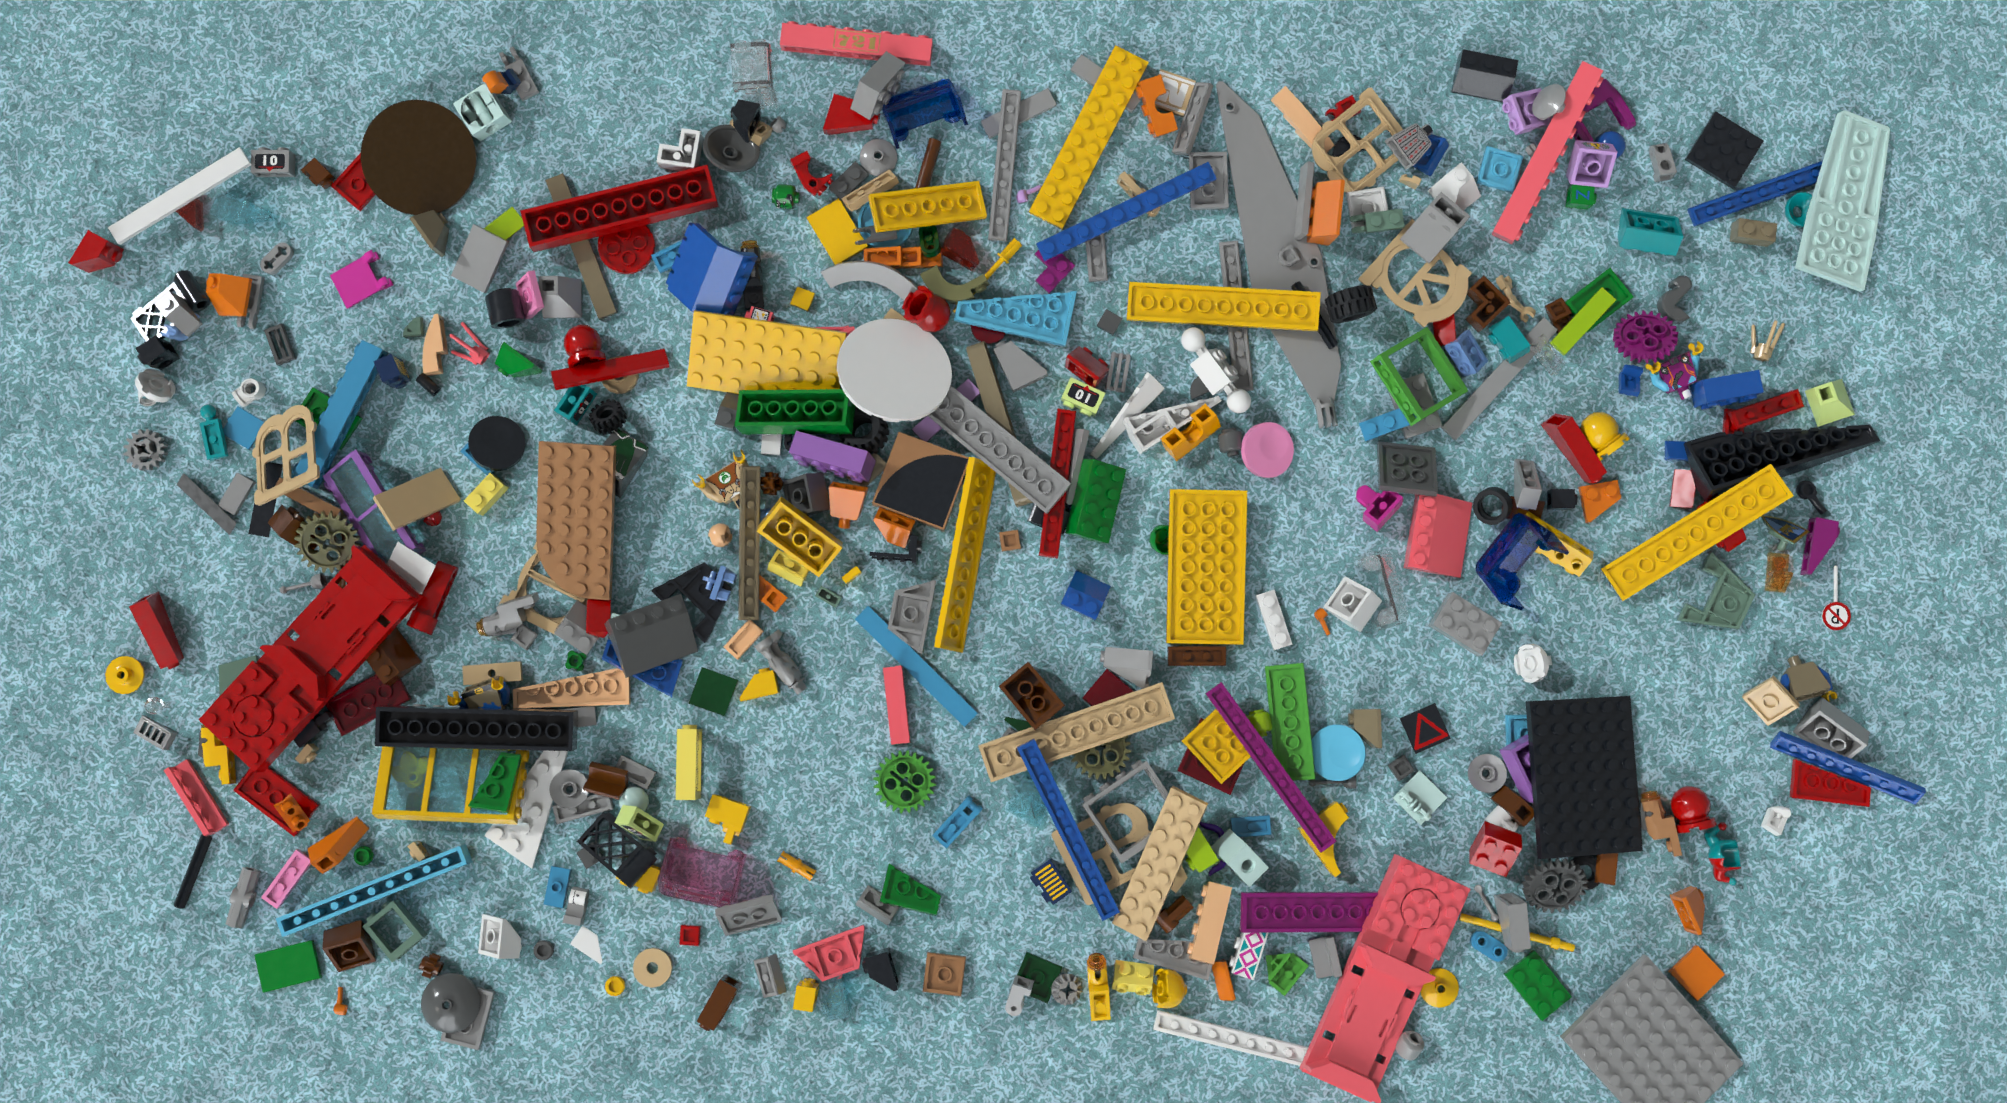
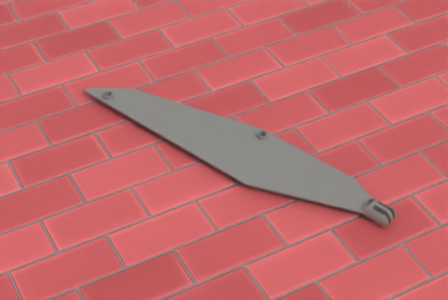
M1219 81L1216 84L1251 288L1293 291L1291 286L1300 281L1306 291L1321 292L1319 313L1336 339L1334 323L1330 321L1325 299L1329 295L1321 253L1317 244L1307 242V236L1301 240L1294 239L1297 199L1259 115L1223 81ZM1226 106H1231L1232 110L1227 109ZM1292 244L1301 260L1290 267H1283L1279 264L1277 255L1282 248ZM1311 260H1314L1316 265H1312ZM1270 329L1315 405L1319 429L1324 426L1326 428L1331 427V423L1333 427L1338 426L1334 406L1341 369L1338 345L1328 349L1318 331Z

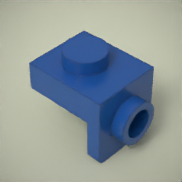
M1624 365L1618 376L1619 394L1638 397L1643 367Z

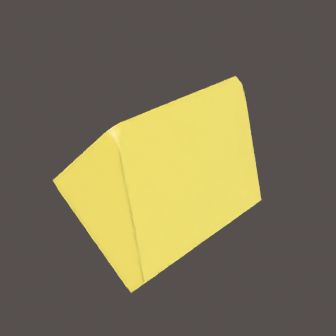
M779 549L775 552L767 568L768 571L800 587L809 573L807 568Z

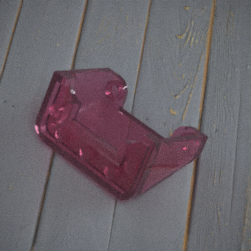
M670 837L657 880L659 892L668 897L717 908L736 904L747 856L740 850L728 852L726 856L690 848L686 839Z

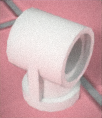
M249 378L244 380L241 386L232 392V395L242 407H246L254 400L263 398L266 388L262 382ZM255 385L256 390L251 394V387Z
M1497 806L1484 819L1486 822L1513 832L1519 827L1516 822L1513 823L1511 821L1512 817L1500 806Z

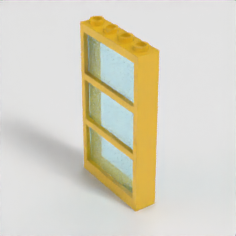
M382 747L372 815L377 819L518 825V819H521L522 816L520 802L524 799V788L522 786L523 781H526L527 778L525 763L529 761V750ZM506 752L521 755L522 759L509 812L503 813L470 808L468 806L469 803L475 798L480 785L488 777L489 771L500 753Z

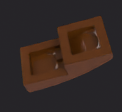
M1562 297L1545 305L1548 317L1553 326L1558 330V334L1572 319V312Z

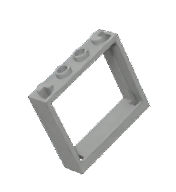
M1137 761L1131 765L1132 770L1127 773L1125 771L1115 776L1116 781L1111 784L1106 782L1099 787L1100 791L1095 795L1090 793L1084 797V802L1081 804L1120 863H1124L1144 849L1151 832L1120 852L1090 805L1143 769L1162 798L1166 800L1169 793L1147 761Z

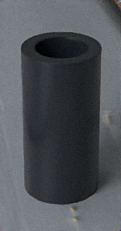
M421 373L416 378V382L432 396L437 395L441 390L424 373Z

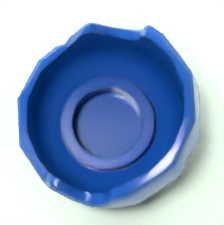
M1615 131L1603 132L1595 139V142L1613 144L1618 152L1616 159L1623 155L1626 148L1625 139Z

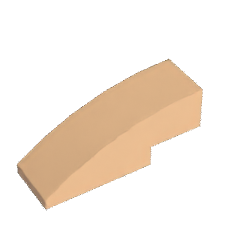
M434 314L425 336L422 364L423 373L427 376L443 374L441 355L448 354L444 319L440 314Z

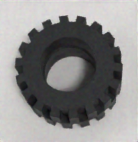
M1359 285L1343 289L1329 295L1325 299L1332 323L1353 321L1368 316L1378 309L1372 287L1369 285Z
M855 406L852 434H839V438L845 445L866 450L870 454L872 452L876 454L878 453L877 449H883V443L888 441L886 436L889 435L888 424L883 418L874 415L870 416ZM865 423L872 424L871 431L866 436L855 437V431L860 425Z

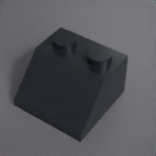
M889 947L866 954L862 962L865 974L868 973L869 977L893 991H897L900 984Z

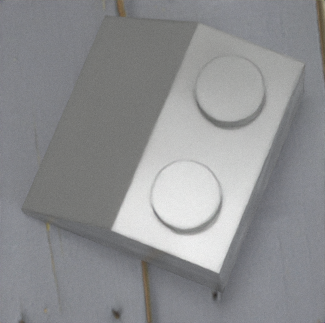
M576 600L555 629L554 634L587 655L599 637L586 633L587 606Z

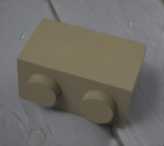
M1739 218L1731 224L1729 242L1768 247L1776 240L1777 223Z

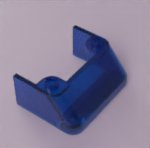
M942 79L892 96L887 105L884 104L881 110L896 149L900 148L898 142L904 141L907 138L909 130L944 118L949 123H956L961 119L964 126L968 125L961 98L950 79Z
M1517 513L1512 517L1478 560L1475 568L1476 573L1501 604L1518 610H1523L1524 607L1514 596L1521 585L1520 579L1516 574L1538 546L1545 551L1554 550L1566 555L1569 553L1554 533L1522 513Z

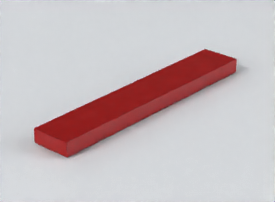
M665 349L554 370L551 371L555 390L669 368V361Z

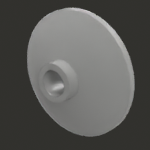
M871 140L861 149V166L867 173L873 176H879L888 170L892 171L897 163V152L894 146L886 140ZM876 153H880L882 155L879 159L875 158L874 156Z
M1479 755L1471 761L1468 767V779L1471 785L1478 791L1485 793L1495 792L1506 781L1507 770L1505 764L1495 755ZM1485 769L1489 772L1487 777H1484L1482 774Z
M569 769L559 772L550 783L549 791L552 800L563 808H575L581 805L589 793L583 790L587 779L576 770ZM569 786L574 789L572 793L566 792Z

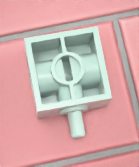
M485 83L453 103L463 123L479 141L484 140L512 122L497 95L491 93ZM465 115L469 118V120H470L472 123H469V122H468V120H467V118L465 117Z
M1231 829L1225 832L1211 846L1217 856L1223 862L1225 861L1226 865L1249 887L1255 881H1260L1261 875L1269 868Z

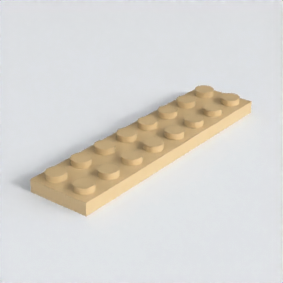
M1175 786L1171 787L1118 908L1120 913L1115 915L1112 924L1144 941L1149 939L1209 803Z

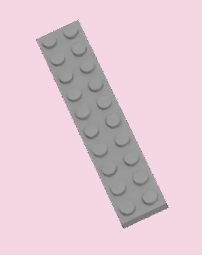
M951 385L942 404L931 414L927 415L1046 514L1050 512L1072 485Z

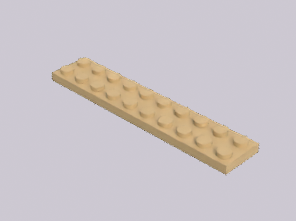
M1163 682L1050 720L1045 722L1036 731L1030 727L978 746L990 782H994L1027 770L1017 746L1032 739H1035L1046 763L1174 720L1175 717Z

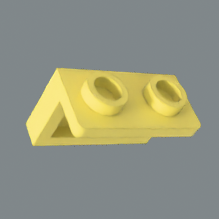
M1115 960L1112 989L1120 993L1128 991L1135 992L1137 995L1150 994L1153 987L1154 965Z

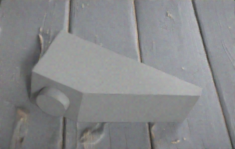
M1515 459L1514 498L1516 506L1524 510H1536L1542 488L1534 461Z

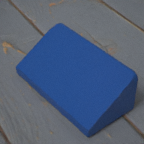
M1433 134L1428 136L1432 145L1418 162L1412 166L1428 176H1432L1449 147L1445 138Z
M1665 441V460L1688 461L1684 447L1686 441Z

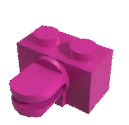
M1367 485L1361 486L1356 492L1357 502L1366 508V511L1363 513V521L1376 532L1403 505V497L1397 492L1383 491L1380 494Z

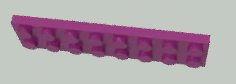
M1378 891L1241 892L1240 932H1362V926L1366 917L1369 916V910L1373 907V901L1377 897Z

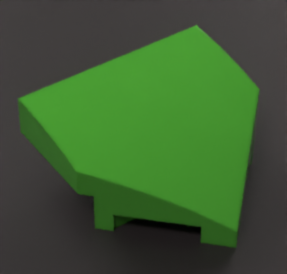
M1294 953L1266 955L1269 984L1286 996L1309 965Z

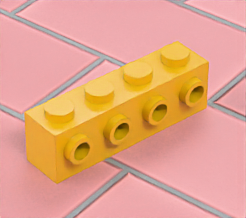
M1529 511L1514 530L1513 536L1518 542L1526 543L1532 547L1533 551L1538 554L1542 553L1552 563L1561 565L1572 575L1575 574L1580 577L1593 560V551Z

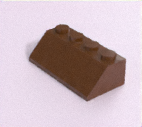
M382 614L377 619L385 628L390 623ZM397 627L366 659L382 683L390 686L422 663Z

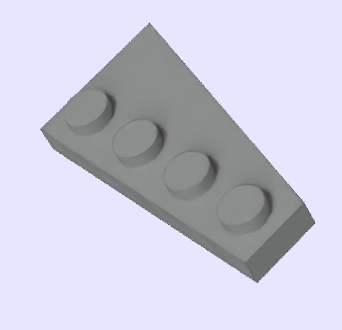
M1137 940L1133 954L1134 959L1207 981L1212 969L1210 964L1189 959L1190 954H1187L1189 942L1193 941Z

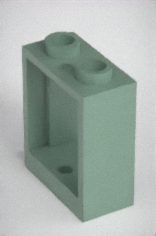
M390 899L381 906L382 910L378 914L374 912L366 919L367 923L363 925V928L390 961L395 962L428 934L399 899L393 901ZM392 909L413 932V935L395 950L389 946L373 926Z

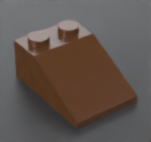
M1029 662L999 685V688L1035 731L1065 706Z

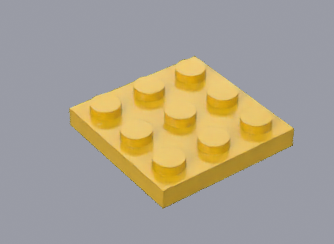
M1216 709L1181 740L1220 784L1250 758L1248 752Z

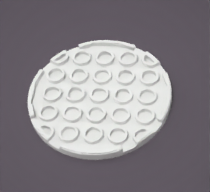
M879 319L857 327L844 340L837 358L839 383L846 396L863 412L870 416L874 415L883 418L884 421H914L931 414L942 404L951 385V363L941 343L931 333L922 330L916 324L904 320Z

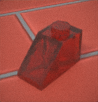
M198 198L176 211L200 232L204 230L203 203Z
M953 228L947 234L940 254L972 271L979 265L980 261L971 237L966 235L964 231Z

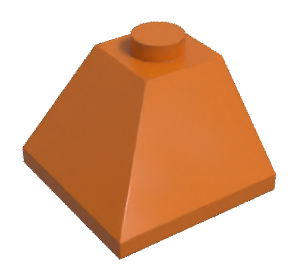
M209 273L206 281V293L218 315L246 317L252 279L222 273Z
M1689 886L1671 894L1670 898L1685 931L1696 935L1702 934L1705 905L1701 890L1697 889V887Z

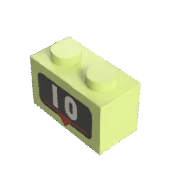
M1071 377L1061 397V401L1064 402V406L1070 409L1076 407L1081 410L1080 413L1091 417V415H1096L1105 392Z
M627 805L622 806L614 822L641 840L653 842L657 841L664 826L663 823L640 808Z

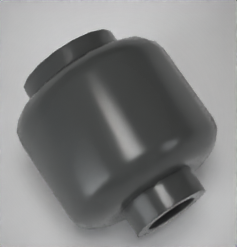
M1236 428L1221 430L1222 433L1218 435L1220 452L1227 453L1228 457L1239 455L1243 441L1242 432Z

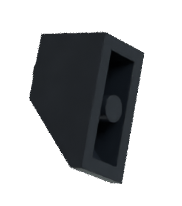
M738 99L736 105L731 108L730 116L733 118V126L746 143H749L761 120L760 104Z

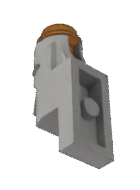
M538 592L499 604L496 607L497 612L477 621L478 633L486 637L490 635L515 634L518 627L527 620L524 610L534 607V603L540 599Z

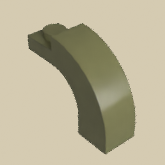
M937 265L920 274L928 289L933 291L935 295L945 299L947 303L957 305L958 301L975 300L973 294L985 291L987 286L990 285L984 274L962 285L951 284L944 279Z

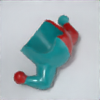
M1720 822L1718 826L1712 827L1704 833L1705 841L1710 848L1708 858L1713 866L1714 878L1717 881L1726 882L1734 886L1737 880L1733 877H1727L1725 873L1741 869L1737 840H1721L1717 836L1720 830L1724 831L1727 828L1726 823Z

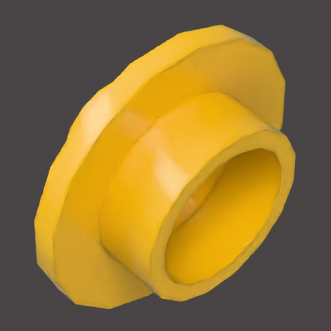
M122 656L111 661L107 666L105 677L109 688L114 692L130 694L138 690L143 684L145 673L141 662L136 658ZM122 672L125 674L123 678H121Z

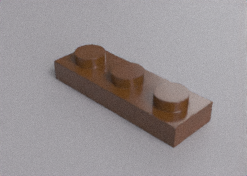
M1226 646L1167 647L1168 666H1226Z

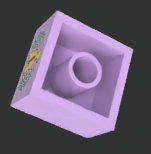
M1575 140L1566 172L1569 183L1608 188L1618 153L1613 144Z

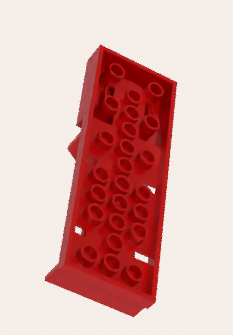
M353 545L351 547L352 558L272 645H262L260 647L264 652L258 661L252 660L198 719L254 772H265L424 597L369 546L363 545L359 547ZM342 579L348 583L344 588L338 585ZM381 614L390 621L386 628L377 620ZM294 632L300 635L296 641L290 637ZM333 667L342 674L338 680L329 673Z

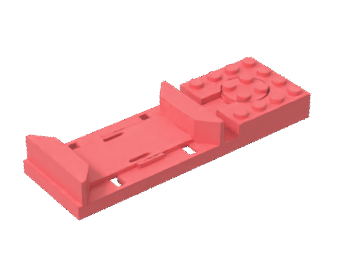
M1394 854L1378 890V895L1373 901V907L1370 908L1369 916L1366 917L1362 926V932L1357 937L1342 971V976H1340L1300 1065L1299 1069L1302 1072L1366 1101L1381 1103L1377 1092L1379 1084L1423 985L1435 981L1436 977L1431 975L1429 971L1434 960H1440L1470 892V888ZM1354 965L1365 969L1362 977L1351 972ZM1406 989L1412 991L1409 998L1403 996ZM1325 1030L1336 1034L1333 1041L1322 1037ZM1377 1054L1383 1056L1380 1063L1375 1061Z

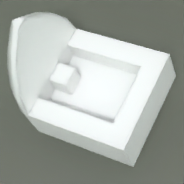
M1783 806L1768 808L1761 827L1775 836L1781 835L1787 818L1791 816L1790 809Z

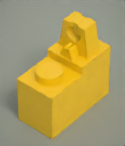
M712 794L705 817L709 818L711 823L717 825L720 822L723 823L722 831L726 832L723 842L731 845L734 836L739 837L740 833L743 832L751 806L718 794Z

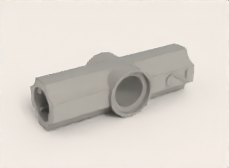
M242 867L238 884L230 896L231 907L226 925L233 928H244L249 909L253 906L256 899L255 889L261 872L258 869Z

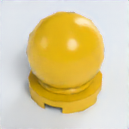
M1594 412L1588 415L1580 426L1591 447L1596 449V455L1600 461L1603 459L1602 455L1608 454L1609 456L1624 445L1622 440L1628 441L1630 439L1626 432L1619 433V426L1616 420L1610 414L1604 412Z

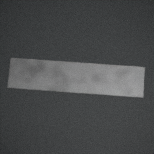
M183 473L177 486L230 535L237 523Z

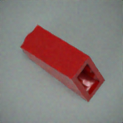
M834 93L823 126V132L826 135L872 130L874 124L879 122L880 113L878 115L875 114L869 120L850 109L853 99Z

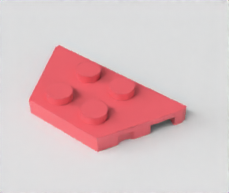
M863 924L793 950V954L797 955L822 982L859 969L865 926Z

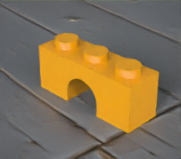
M1206 404L1190 415L1192 421L1185 430L1179 431L1174 427L1160 438L1165 450L1176 462L1221 427L1217 415Z

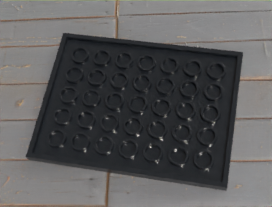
M1630 696L1525 701L1537 859L1643 851Z

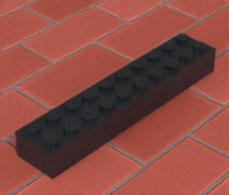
M382 705L376 707L375 746L574 751L577 749L578 710Z

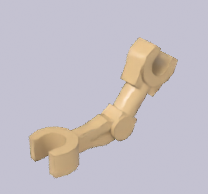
M1503 275L1497 277V285L1504 291L1505 297L1511 302L1509 306L1511 305L1521 313L1520 319L1526 323L1529 318L1526 314L1534 317L1535 309L1524 307L1513 295L1510 276L1504 278Z

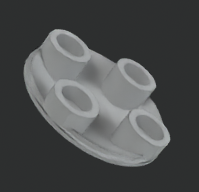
M1552 84L1542 89L1534 99L1532 105L1533 114L1543 121L1556 113H1561L1566 106L1564 103L1566 98L1565 89L1559 84Z

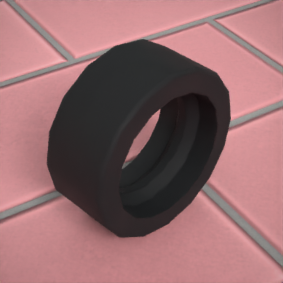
M1499 487L1486 488L1478 493L1473 502V510L1477 519L1488 525H1495L1504 521L1511 514L1513 507L1509 494ZM1486 496H1497L1503 503V512L1499 516L1493 517L1484 511L1482 501Z

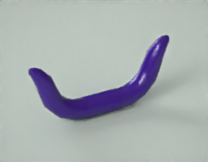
M1200 822L1201 827L1214 831L1219 838L1224 834V831L1219 826ZM1220 860L1218 864L1210 869L1208 875L1211 876L1220 871L1227 863Z

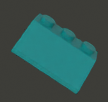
M1622 208L1617 237L1620 247L1627 250H1641L1646 253H1660L1664 256H1676L1684 237L1678 217Z

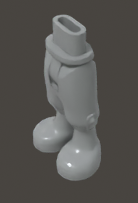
M778 629L754 647L768 660L769 666L789 689L793 688L798 695L807 686L803 682L804 677L801 678L802 674L798 666L787 653L780 650L778 640L781 638L782 632Z

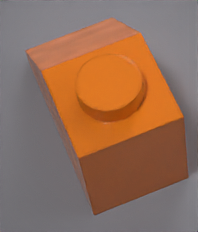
M879 507L873 521L887 542L906 548L916 520Z

